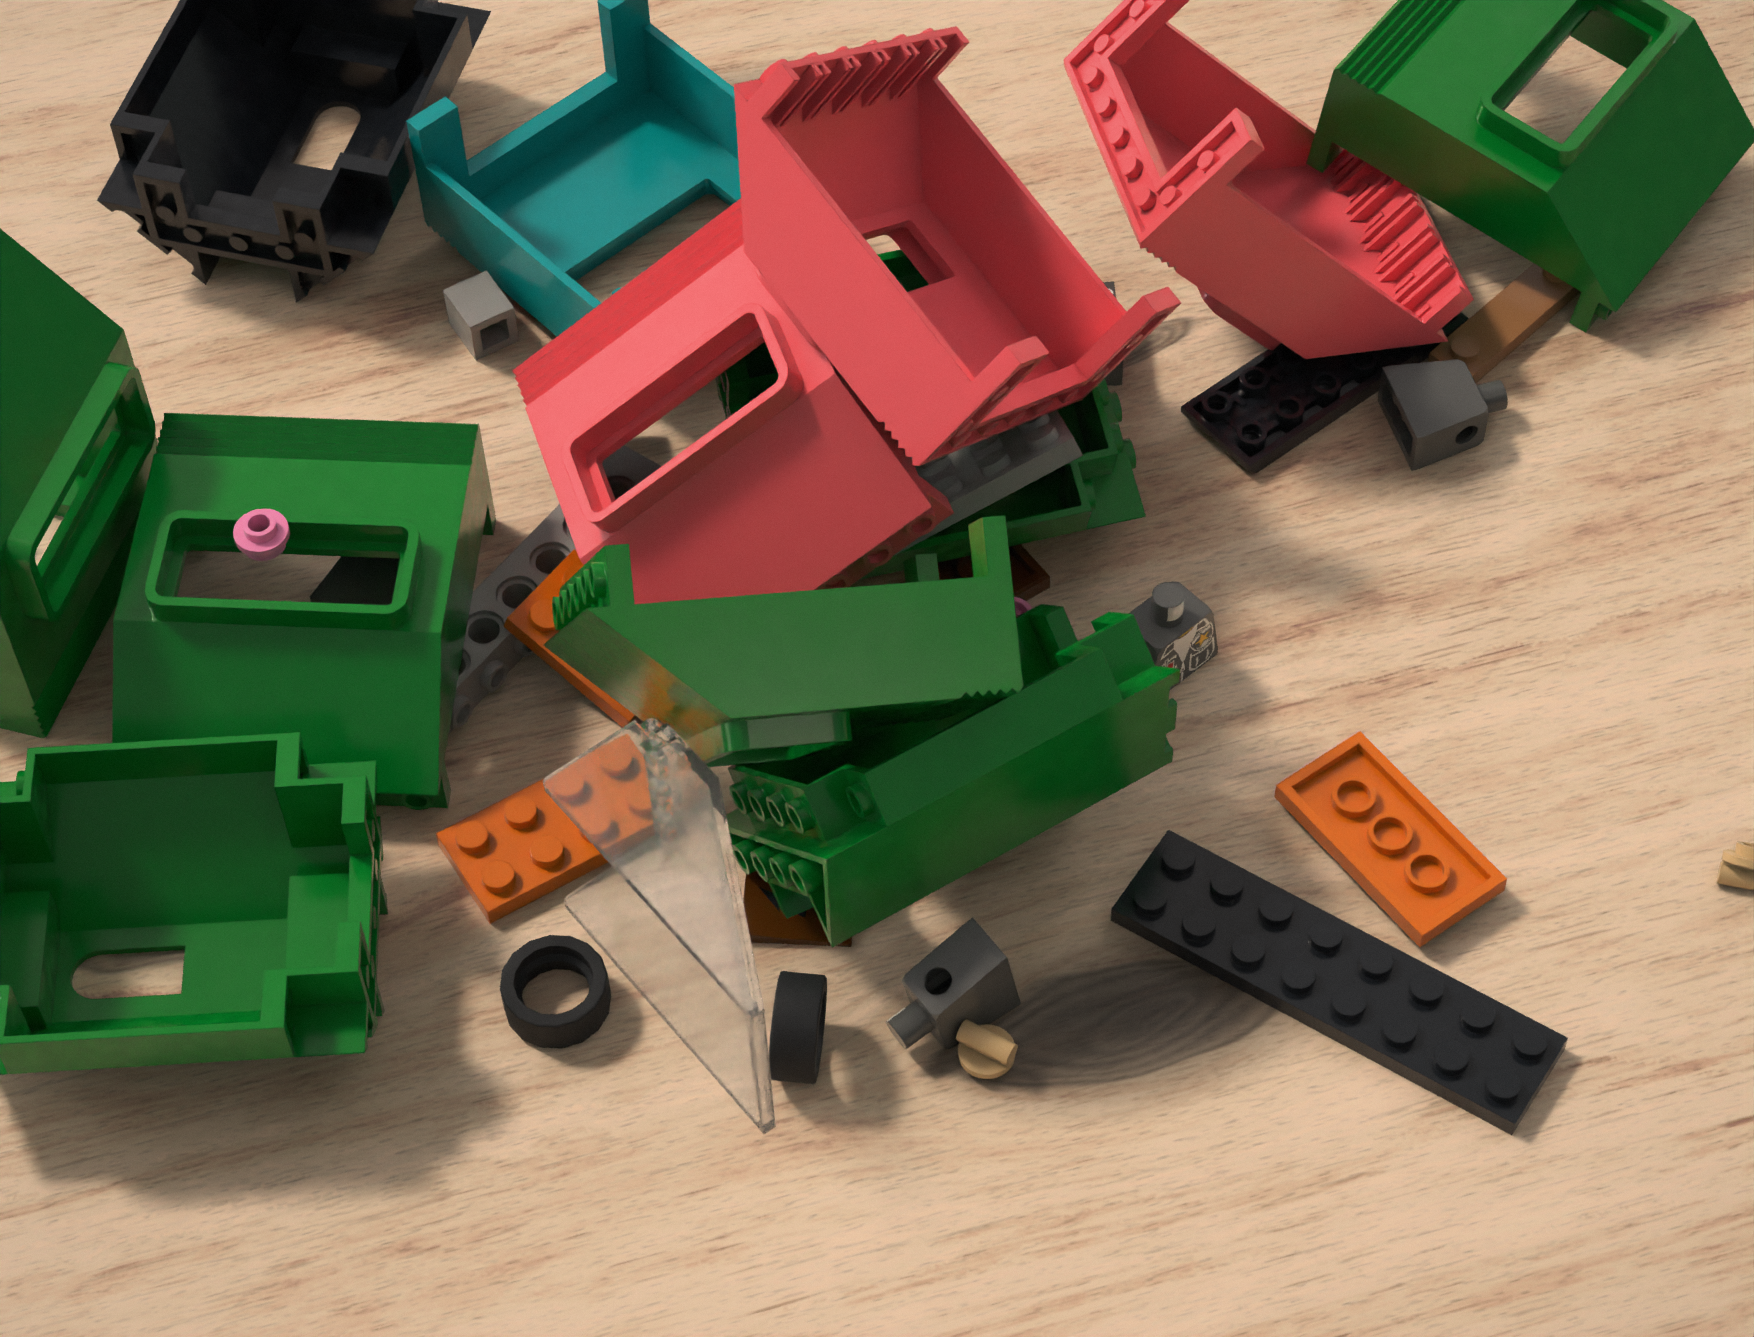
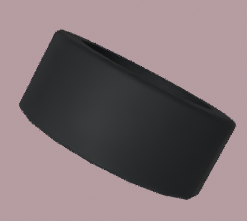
M548 935L531 940L516 950L502 969L500 992L509 1026L522 1040L538 1047L563 1049L582 1043L600 1029L609 1014L611 990L608 973L602 957L584 941L572 936ZM551 970H571L583 975L588 981L589 993L585 1000L572 1010L563 1013H538L527 1008L522 998L523 990L528 982L539 974Z
M788 971L780 972L775 992L770 1032L768 1069L771 1080L805 1084L816 1083L821 1061L826 1016L827 978L825 975Z

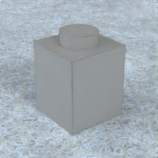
M487 271L462 280L443 290L449 324L475 360L519 341L514 307Z

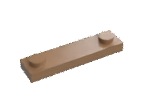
M1533 263L1448 336V342H1441L1429 353L1428 362L1461 360L1466 363L1475 383H1477L1581 291Z

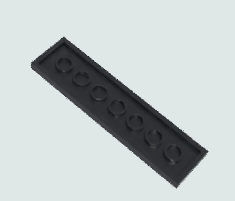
M1170 830L1163 836L1111 909L1112 922L1510 1135H1513L1564 1052L1568 1037Z

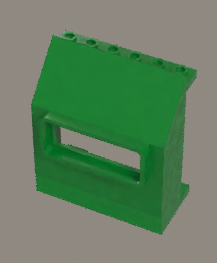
M1397 0L1333 70L1306 164L1323 173L1345 149L1581 291L1569 323L1586 333L1598 317L1607 320L1613 311H1618L1754 143V128L1696 20L1663 0ZM1571 36L1625 67L1626 70L1565 142L1561 144L1505 112V109Z
M0 228V728L45 738L118 602L158 441L155 434V421L139 369L135 367L124 329ZM54 516L64 517L41 560L36 565L35 553Z
M164 413V421H162V429H160L156 453L153 456L113 619L112 743L300 732L309 764L376 760L378 778L376 805L405 806L413 810L448 808L451 787L444 759L482 535H494L496 525L495 509L479 424ZM256 509H272L278 511L286 518L290 536L281 554L400 559L392 603L389 605L177 597L187 553L190 551L242 552L236 546L233 529L239 518Z
M1005 515L982 517L968 525L973 577L939 580L937 553L918 554L903 561L905 583L635 604L629 544L607 545L597 552L560 588L559 597H553L552 613L555 630L560 631L543 645L672 744H683L685 769L806 758L851 742V729L884 726L890 723L893 725L901 722L906 724L911 721L914 723L922 720L927 722L933 719L938 721L1017 694L1023 688Z

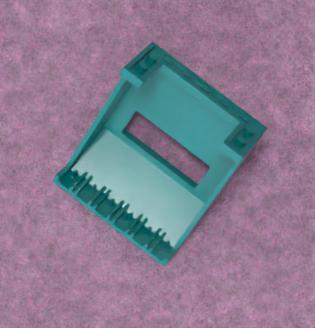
M598 0L606 72L470 159H466L458 106L446 96L406 121L423 214L427 226H431L434 232H438L440 237L449 242L452 248L455 247L458 253L479 271H487L499 288L556 336L560 335L601 304L599 300L578 284L576 280L706 194L716 195L729 206L741 198L734 87L650 23L648 0ZM618 287L617 289L612 291V295L619 289H621V287Z

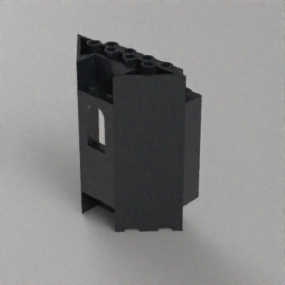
M180 0L110 123L120 160L97 201L111 212L115 210L123 211L140 224L137 230L139 234L167 255L171 253L172 249L193 265L194 269L191 274L205 285L210 279L220 257L288 269L297 303L305 298L310 289L317 284H327L344 273L350 263L358 258L363 261L374 254L415 170L406 121L443 97L450 98L491 11L438 2V0ZM344 106L352 108L359 113L360 121L344 153L340 152L332 170L294 163L317 117L323 111L333 107Z

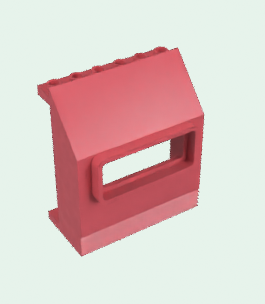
M1124 0L1064 59V68L1140 248H1146L1147 253H1153L1154 258H1160L1162 263L1167 262L1168 267H1174L1176 273L1196 285L1204 302L1220 318L1269 350H1274L1282 343L1304 359L1448 342L1442 327L1457 316L1474 299L1420 195L1345 149L1323 173L1306 164L1316 130L1168 22L1189 0Z
M957 26L935 31L933 28H929L920 34L912 36L900 34L892 40L883 42L871 40L863 46L850 49L847 46H842L834 52L821 55L813 52L802 59L792 61L780 59L770 65L759 79L734 84L744 253L755 265V273L759 281L813 348L826 355L878 422H885V430L891 431L892 439L898 440V448L905 449V457H912V465L914 466L924 465L1083 400L1181 304L1171 289L1165 287L1143 295L1126 311L949 93L938 77L969 43ZM881 235H887L892 238L929 285L907 292L866 240Z
M741 198L512 370L516 375V381L519 383L517 386L521 390L520 394L524 398L523 402L527 405L525 409L579 559L585 565L604 546L629 544L635 604L850 587L876 567L887 563L893 555L913 541L931 532L936 525L954 513L948 498L918 475L915 466L912 465L911 457H905V449L898 448V440L892 439L891 431L885 430V422H878L826 355L817 351L808 343L759 281L755 273V265L744 253ZM765 342L779 374L776 383L625 494L615 499L602 464L603 461Z

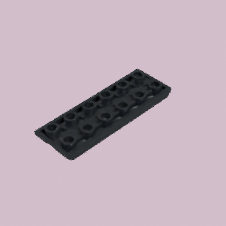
M1460 312L1442 327L1446 337L1450 336L1469 318ZM1281 343L1274 350H1266L1182 405L1181 413L1204 433L1215 439L1229 455L1249 472L1258 473L1377 393L1380 387L1382 367L1421 363L1429 357V353L1440 343L1304 359Z

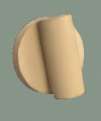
M1737 841L1735 850H1723L1722 862L1719 864L1716 883L1754 891V843Z
M967 1019L961 1024L956 1040L959 1041V1062L964 1070L972 1076L981 1079L997 1078L1008 1072L1015 1061L1018 1048L1011 1035L995 1025H977Z

